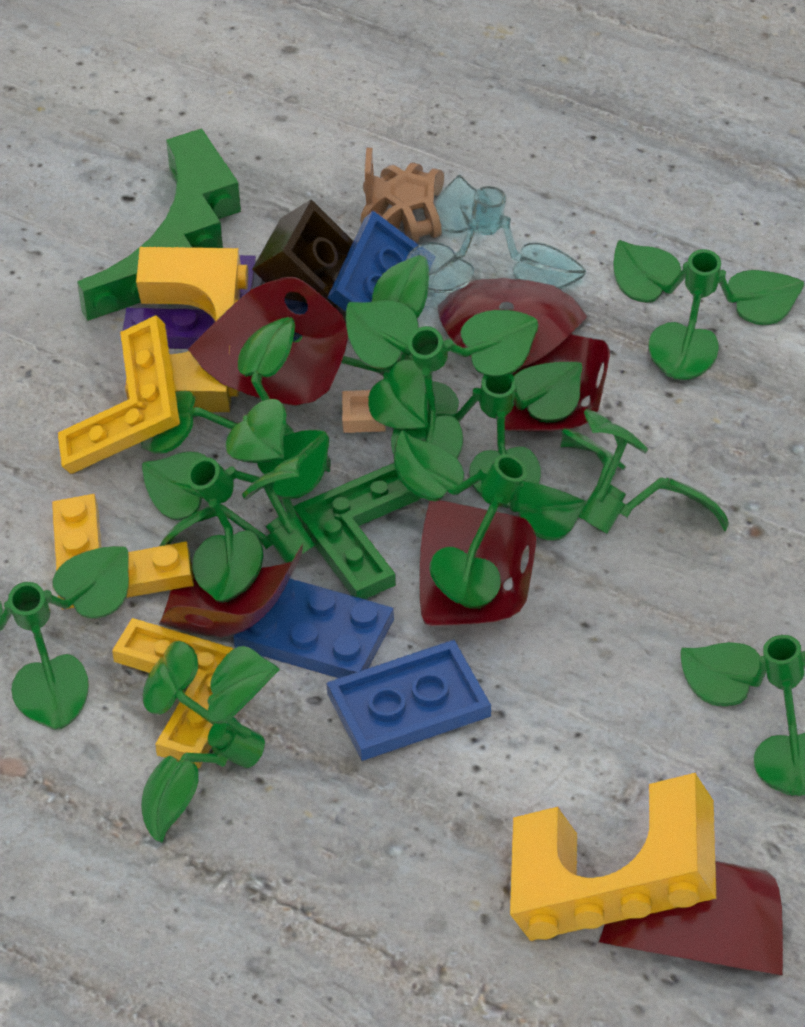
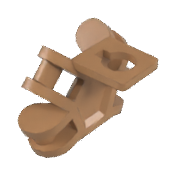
M367 147L365 181L363 182L366 205L361 213V224L367 215L375 211L397 229H399L401 222H403L405 235L416 243L419 242V237L430 235L432 238L440 237L442 229L440 218L434 205V196H438L443 188L444 172L433 168L429 173L423 172L421 164L412 162L405 171L395 165H389L381 171L380 177L374 176L373 148ZM389 204L392 205V207L386 211ZM423 208L425 220L416 222L412 211Z

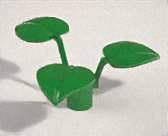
M619 240L615 248L613 260L614 276L618 287L626 296L639 302H654L661 296L663 291L667 294H672L685 279V286L693 295L688 326L686 327L677 322L662 324L651 333L648 345L652 361L668 377L677 380L693 379L704 374L717 359L719 344L716 335L710 330L695 329L701 298L708 297L714 293L718 283L726 300L729 303L737 302L736 311L742 319L758 325H771L781 321L788 315L803 290L804 281L776 272L747 270L736 273L727 283L725 279L726 271L720 270V257L715 252L707 249L694 251L689 256L688 262H684L683 270L681 271L679 261L669 252L655 247L639 246Z
M418 255L389 268L378 279L374 287L372 302L389 300L403 303L411 308L418 318L423 311L428 295L429 266L427 258ZM303 336L298 338L295 342H299ZM402 352L400 360L389 369H376L366 365L361 360L343 356L341 362L343 364L383 375L384 379L372 387L368 396L369 412L377 422L398 430H421L428 428V397L422 370L416 366L411 355H406Z
M389 300L366 303L349 302L346 308L348 337L355 353L362 362L376 369H389L400 360L403 352L406 355H411L416 366L422 370L428 397V428L403 431L418 440L432 443L445 449L457 459L463 447V431L455 417L448 415L436 417L437 408L432 372L439 370L445 365L448 352L451 351L462 357L471 356L474 368L485 376L504 377L518 370L527 359L539 327L538 320L525 313L510 310L482 312L474 315L463 325L461 338L467 348H462L455 345L451 339L443 341L440 332L433 327H419L415 313L403 303ZM394 429L392 432L391 448L393 454L396 440L402 430Z
M285 317L269 323L257 330L244 343L238 357V370L246 377L252 376L251 382L262 401L256 404L247 415L243 416V421L237 424L200 407L193 408L195 395L190 391H178L175 394L180 424L141 442V448L153 454L170 452L180 446L188 437L193 427V418L203 417L231 429L226 440V451L233 459L247 463L283 460V437L294 431L286 423L287 414L285 406L279 400L269 398L261 380L262 376L271 377L275 375L287 360L294 337V319L292 317Z
M580 362L540 364L523 369L515 374L514 377L512 374L504 377L484 375L481 381V388L476 387L473 389L472 396L459 411V400L452 388L446 384L433 381L437 408L436 417L448 415L455 417L460 422L479 401L481 410L488 417L497 420L498 451L485 450L477 454L470 464L469 478L478 473L482 466H486L489 469L497 456L509 454L520 459L526 466L527 477L524 482L540 483V464L530 449L517 446L506 450L505 416L511 412L515 404L518 410L527 408L529 415L541 422H558L568 418L576 410L580 398L582 364ZM427 402V416H428L429 409H428V402ZM479 481L472 487L482 497L480 487L482 481ZM510 503L504 504L502 506L505 508H509Z
M589 409L585 410L584 415L592 433L614 435L617 443L614 455L578 432L566 428L562 430L560 447L579 448L594 452L603 464L597 486H595L578 514V517L602 532L608 534L620 514L628 518L635 507L658 489L677 492L700 503L716 516L724 532L728 528V518L714 500L703 492L672 478H658L627 504L623 503L622 501L627 494L611 485V481L617 467H620L623 471L626 468L620 460L627 443L644 454L649 450L644 443L627 429L613 424L597 412Z
M302 430L284 435V459L257 463L259 470L265 475L295 455L305 452L308 456L300 465L299 477H291L274 482L273 489L277 496L284 499L299 498L310 493L319 484L326 468L329 436L322 430ZM187 451L163 459L143 462L142 471L147 492L156 508L166 517L173 520H183L199 511L202 499L209 503V506L214 510L224 528L225 536L213 535L200 544L193 557V574L199 586L218 603H225L240 596L253 584L261 570L264 558L263 547L258 536L252 531L245 530L233 533V527L224 513L221 503L228 501L232 496L233 480L238 479L253 483L260 477L237 471L233 466L225 470L215 459L206 457L199 452Z
M403 430L396 440L394 465L397 475L409 491L423 499L439 501L446 492L458 495L479 481H482L480 485L481 495L490 506L469 547L468 553L455 547H444L436 551L429 565L430 575L436 586L455 603H460L466 608L479 609L488 605L500 589L501 580L497 567L486 559L475 557L498 507L510 503L509 509L512 512H518V517L525 518L531 524L536 537L555 541L564 538L571 531L578 519V514L586 503L585 500L561 490L534 482H524L527 477L526 466L520 459L509 454L497 456L489 469L486 466H482L478 473L463 481L464 471L461 463L445 449L432 443L418 440Z
M305 452L285 460L276 466L272 472L254 481L242 493L244 500H247L264 488L279 516L265 526L270 533L267 536L221 504L228 519L242 529L255 533L265 549L273 545L285 563L293 561L302 543V554L315 546L297 517L291 500L281 498L285 507L284 510L273 489L275 481L299 477L300 465L308 457ZM327 455L325 472H330L331 460ZM208 506L188 516L167 533L159 546L171 544L175 537L184 529L217 515Z
M124 546L93 549L65 561L56 571L52 581L54 591L61 598L52 595L50 590L43 591L34 582H22L14 586L10 591L8 601L4 603V612L0 601V631L5 628L11 615H13L16 624L20 628L32 631L42 662H33L23 666L17 672L12 682L11 692L14 703L18 710L28 719L57 730L63 729L72 723L82 711L89 690L88 676L83 664L70 654L59 655L50 660L40 628L50 618L49 603L63 609L73 605L80 616L89 619L106 617L117 611L124 603L129 589L128 549Z
M790 635L774 636L764 644V656L761 657L754 648L742 643H718L700 648L682 647L680 654L685 679L692 691L704 702L711 705L733 706L742 703L749 694L750 686H760L766 674L767 679L772 685L783 690L789 736L774 735L765 739L755 751L754 767L758 777L767 786L789 796L805 795V733L798 735L792 689L804 677L805 651L801 650L799 641Z
M182 641L172 642L166 648L164 657H161L156 662L147 677L143 690V704L147 711L154 715L164 714L178 699L182 704L213 725L208 734V744L212 746L214 754L185 753L180 760L167 756L155 767L146 782L141 802L143 821L150 835L160 843H163L168 829L185 811L195 794L199 782V773L197 766L193 762L215 763L224 767L227 760L248 769L253 767L263 754L265 747L263 735L242 725L234 716L280 669L249 647L239 646L234 648L217 666L210 682L213 694L207 700L209 704L208 710L189 698L183 691L194 680L198 671L197 655L190 645Z

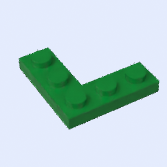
M394 463L293 506L297 517L303 524V528L314 542L315 548L351 596L367 599L396 586L395 572L359 527L422 499L403 485L397 475Z

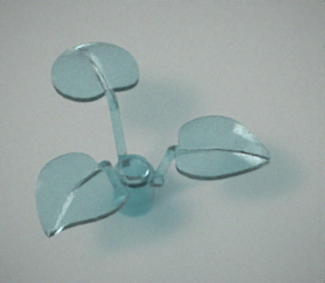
M458 175L447 185L435 205L440 218L441 228L450 233L467 231L461 248L455 253L451 247L445 244L427 242L416 246L406 258L407 260L418 255L427 258L429 266V292H454L465 287L474 275V267L462 258L466 255L475 232L482 235H493L497 230L503 228L510 256L514 261H517L513 267L515 279L550 284L561 290L582 279L586 274V269L566 253L544 243H527L521 248V253H519L510 228L511 218L504 215L507 200L506 194L501 189L493 186L475 189L461 175Z

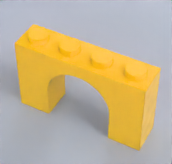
M140 247L136 283L141 304L191 305L204 310L214 321H217L240 299V289L248 288V265H241L238 248ZM189 351L169 354L175 392L190 391L194 394L195 404L193 408L200 407L209 412L230 413L231 397H238V390L225 386L202 369ZM126 378L125 391H126L127 399H129V392H128V385H127V378Z
M696 773L649 784V831L642 849L626 866L602 877L587 878L577 876V832L558 806L513 817L510 915L530 941L551 939L556 935L581 929H595L603 924L629 918H643L651 913L677 907H691L699 902L716 899L714 800Z

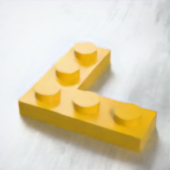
M156 315L120 332L129 399L58 432L61 465L70 474L180 424L165 323Z
M95 493L52 501L57 571L70 558L102 547L99 509ZM187 541L128 552L129 589L126 598L194 586Z
M132 618L112 650L114 662L150 673L156 662L161 657H164L166 648L172 642L182 641L190 645L197 655L198 671L185 694L208 710L209 704L207 700L213 694L210 688L213 673L223 658L234 648ZM179 702L155 743L157 756L164 758L172 756L180 760L185 753L208 754L212 747L208 744V734L213 725ZM193 762V763H195V765L197 766V768L200 769V767H201V765H202L203 762Z

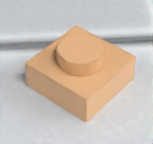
M370 390L342 391L343 433L386 431L385 425L377 422L369 412L368 396Z

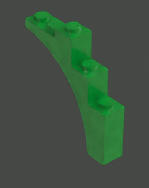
M202 128L166 139L169 170L177 184L175 198L164 221L140 247L223 248L221 222L219 219L241 212L239 183ZM140 247L131 255L106 270L77 281L81 311L87 321L141 303L136 283Z

